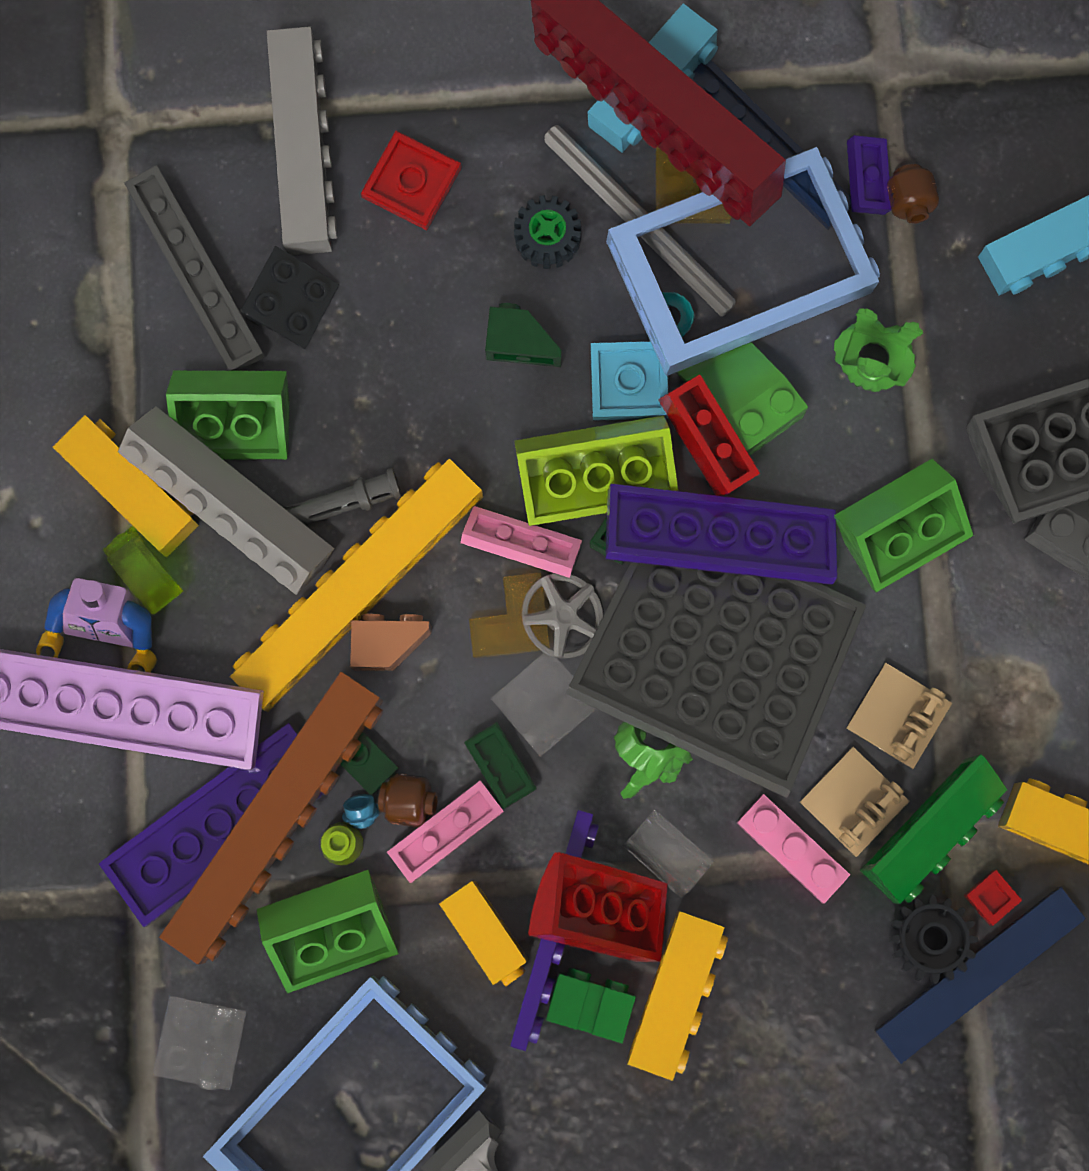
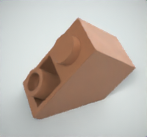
M363 614L361 615V621L351 620L350 667L354 671H393L431 635L432 626L430 622L423 621L422 615L415 614L400 615V621H384V615Z

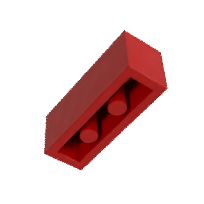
M700 374L658 399L716 496L728 494L760 474Z

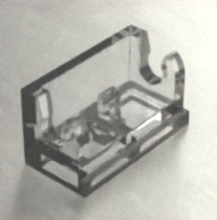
M655 809L623 845L626 850L661 881L668 883V887L681 898L694 887L714 863L711 858Z

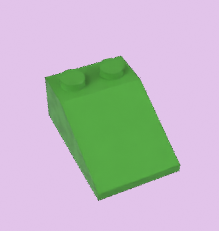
M752 342L676 372L684 383L699 374L702 376L749 456L801 420L808 409L807 404L788 379Z

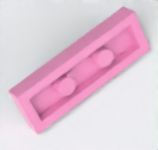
M476 506L472 508L461 537L462 544L568 578L571 576L582 543L580 539L536 525L529 526L526 522Z
M479 781L387 851V853L409 883H413L504 813V811L484 784Z
M764 794L737 821V824L822 904H825L850 876L839 863Z

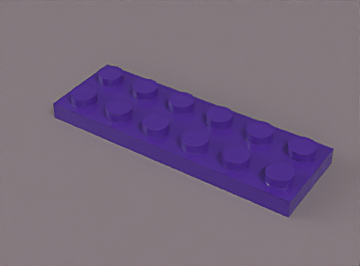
M610 484L607 498L605 559L834 584L837 579L836 519L834 517L836 510Z
M290 723L258 745L256 765L252 770L228 767L98 863L143 927L150 925L185 899L298 735ZM321 792V794L319 795V797H318L316 800H318V799H319L320 797H322L324 794Z
M580 810L577 811L565 854L582 858L585 847L593 849L599 825L592 823L593 814ZM545 939L540 940L510 1047L526 1051L529 1042L537 1044L544 1021L543 1017L537 1016L540 1003L548 1004L555 979L548 977L552 963L560 964L565 944Z

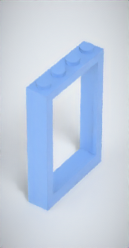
M817 147L787 158L784 179L803 171H808L855 275L684 344L637 237L723 203L713 194L708 196L701 192L608 230L607 245L666 376L871 294L879 283L880 273L878 266L872 257L868 258L863 248L864 237L862 231L857 224H852L847 213L849 210L847 199L841 190L837 191L832 181L833 170L831 164L826 157H821Z
M373 975L203 1157L217 1171H264L238 1143L373 999L389 1012L464 1085L462 1090L387 1171H411L484 1092L487 1084L483 1081V1078L486 1074L471 1059L464 1063L454 1053L458 1047L446 1034L440 1031L435 1035L425 1025L429 1020L428 1017L417 1006L411 1003L407 1008L396 997L400 991L389 979L382 976L379 980Z

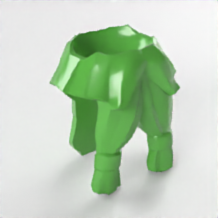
M860 308L856 313V323L843 330L839 338L835 340V361L841 366L850 383H854L856 387L861 386L864 390L880 392L895 385L905 386L916 367L914 363L915 354L912 352L911 343L913 339L923 334V330L919 328V323L913 321L910 323L905 322L902 326L894 325L885 328L883 323L878 320L877 314L870 309ZM868 344H879L885 348L888 354V364L886 365L870 358H859L860 350Z
M623 721L618 726L617 734L614 736L615 748L619 757L629 766L637 769L630 782L621 791L623 799L634 797L644 785H649L658 778L663 783L676 781L684 763L689 764L693 760L690 752L671 743L664 749H653L643 742L646 739L645 731Z

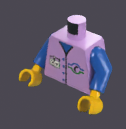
M76 578L73 580L70 589L65 588L51 598L44 626L47 631L42 634L37 645V655H41L44 646H48L55 652L53 657L58 658L64 643V638L60 633L64 632L67 635L137 649L127 669L137 671L139 666H142L145 672L151 673L157 663L155 654L148 650L152 647L151 615L148 610L139 605L128 589L94 580Z

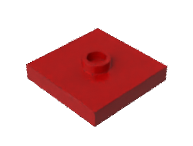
M395 131L360 194L363 199L427 231L458 176L462 165L460 162Z

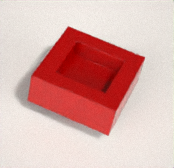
M992 870L964 894L965 898L989 926H994L1022 901L997 870Z

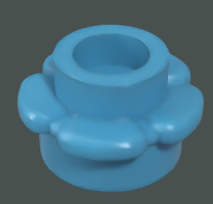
M356 795L346 800L343 804L345 811L342 815L343 821L350 823L357 829L371 826L380 814L378 804L374 802V798L371 795Z

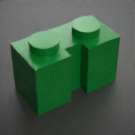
M569 967L567 974L559 972L546 1021L585 1031L592 1035L623 1044L636 998L635 994L628 992L630 985L607 979L605 985L590 981L591 973Z

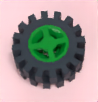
M545 195L539 196L538 202H534L533 198L527 201V207L520 208L518 218L515 217L514 221L516 248L518 251H521V257L525 261L527 259L531 260L532 266L537 267L538 264H543V269H550L551 264H555L556 268L563 266L564 260L569 262L573 258V253H577L579 242L581 241V221L578 219L576 209L573 208L571 210L568 201L564 199L560 203L558 202V196L553 195L551 200H546ZM543 236H550L551 239H550V238H541V237H543Z

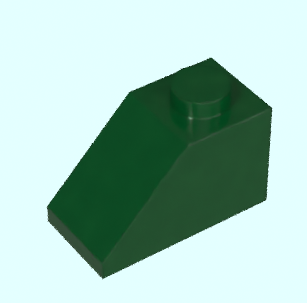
M501 303L499 307H490L485 347L486 360L561 367L562 350L528 310H523L521 306L513 303Z

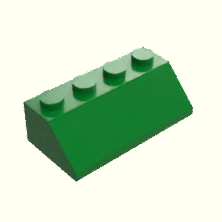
M981 754L964 759L860 869L893 903L901 904L903 900L907 903L913 901L924 889L920 882L930 872L936 875L951 860L947 855L957 843L961 847L964 846L978 831L974 825L981 817L985 815L987 818H990L1004 804L1000 797L1008 789L987 759Z

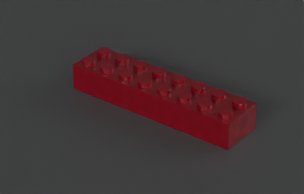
M531 0L532 22L535 33L534 42L539 50L547 56L550 54L554 56L570 77L574 79L578 77L584 82L595 99L600 102L604 100L614 108L616 116L624 124L629 125L631 123L637 128L649 146L652 148L658 147L667 154L669 161L678 171H686L690 174L703 193L708 196L713 194L723 203L724 209L732 218L736 220L741 219L750 227L782 197L786 159L599 0Z

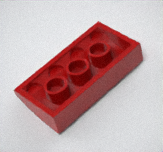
M555 852L547 865L537 890L528 935L635 962H661L668 883L565 853Z

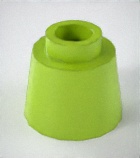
M337 822L330 825L321 837L323 856L335 865L353 863L360 856L363 849V838L360 831L349 823Z

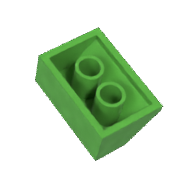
M173 370L166 392L169 417L220 458H288L290 403L287 371Z
M933 459L834 515L845 545L875 592L880 591L974 536L956 479Z
M369 870L257 909L262 944L287 994L399 954L380 895Z

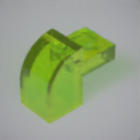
M134 526L124 533L117 535L109 545L103 548L110 565L153 615L184 592L171 572L153 553Z

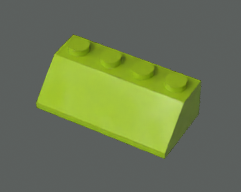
M664 415L514 441L529 526L607 513V498L610 484L678 491L670 428Z

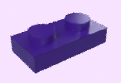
M854 135L847 140L852 212L885 215L891 211L887 182L890 179L887 139Z

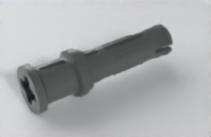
M391 467L387 469L385 474L366 480L362 477L357 478L352 486L301 503L285 506V509L306 525L360 507L362 510L366 509L368 511L373 508L374 504L393 498L399 501L402 497V492L395 471Z

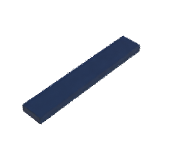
M712 60L706 65L700 63L693 71L694 77L692 80L784 159L805 152ZM806 170L784 179L783 186L829 230L832 227V223L808 171ZM832 179L837 191L841 190L844 193L850 210L851 196Z
M1057 887L975 951L976 957L974 959H965L963 962L968 968L966 972L962 973L956 968L952 969L954 980L948 982L943 976L937 984H933L874 1031L898 1063L902 1064L1086 918L1062 887Z

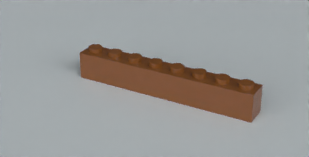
M343 672L339 673L161 933L160 939L198 965L206 963L208 959L213 962L219 956L227 943L222 938L229 927L232 925L237 928L248 913L249 907L245 905L253 892L259 895L272 877L268 870L276 858L282 861L289 853L295 842L290 838L299 825L303 828L307 826L317 811V808L313 806L321 792L327 795L339 778V775L335 772L342 761L350 762L359 750L362 743L357 739L365 727L371 730L380 719L384 711L380 708L383 702L380 697Z

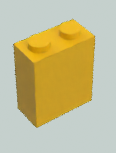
M471 881L439 903L493 985L501 980L507 986L525 973L526 970L522 965L528 961L527 956L476 881Z

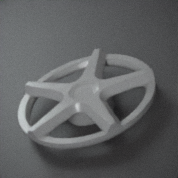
M556 573L544 576L531 586L522 605V620L528 637L541 651L557 658H574L584 654L603 618L602 605L594 591V587L573 575L570 578ZM552 581L570 582L581 589L570 599L564 600ZM542 586L550 606L547 610L528 614L531 598ZM588 598H590L595 610V627L578 614V611ZM530 625H548L554 630V649H550L541 643L534 635ZM570 630H576L590 637L588 642L581 648L565 652Z

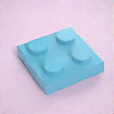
M651 342L591 343L593 420L645 419L662 415L668 418L658 401L659 398L668 394V377L662 369Z

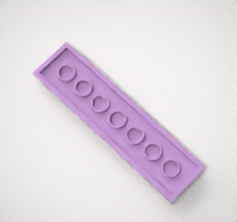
M0 649V729L252 770L256 765L263 690Z

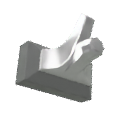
M478 1110L421 1166V1169L423 1171H498L494 1156L498 1146L496 1141L502 1130L493 1119Z

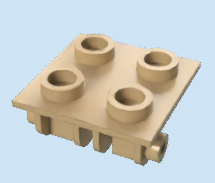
M885 663L846 729L914 769L951 707L952 702L945 699L946 695L940 690L933 687L930 690Z
M852 747L800 803L857 857L910 801L903 795L904 791L899 785L893 781L890 783L865 757Z

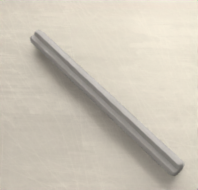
M555 125L548 130L544 136L545 143L625 222L648 214L559 125ZM663 228L640 236L720 316H725L734 308L735 299Z

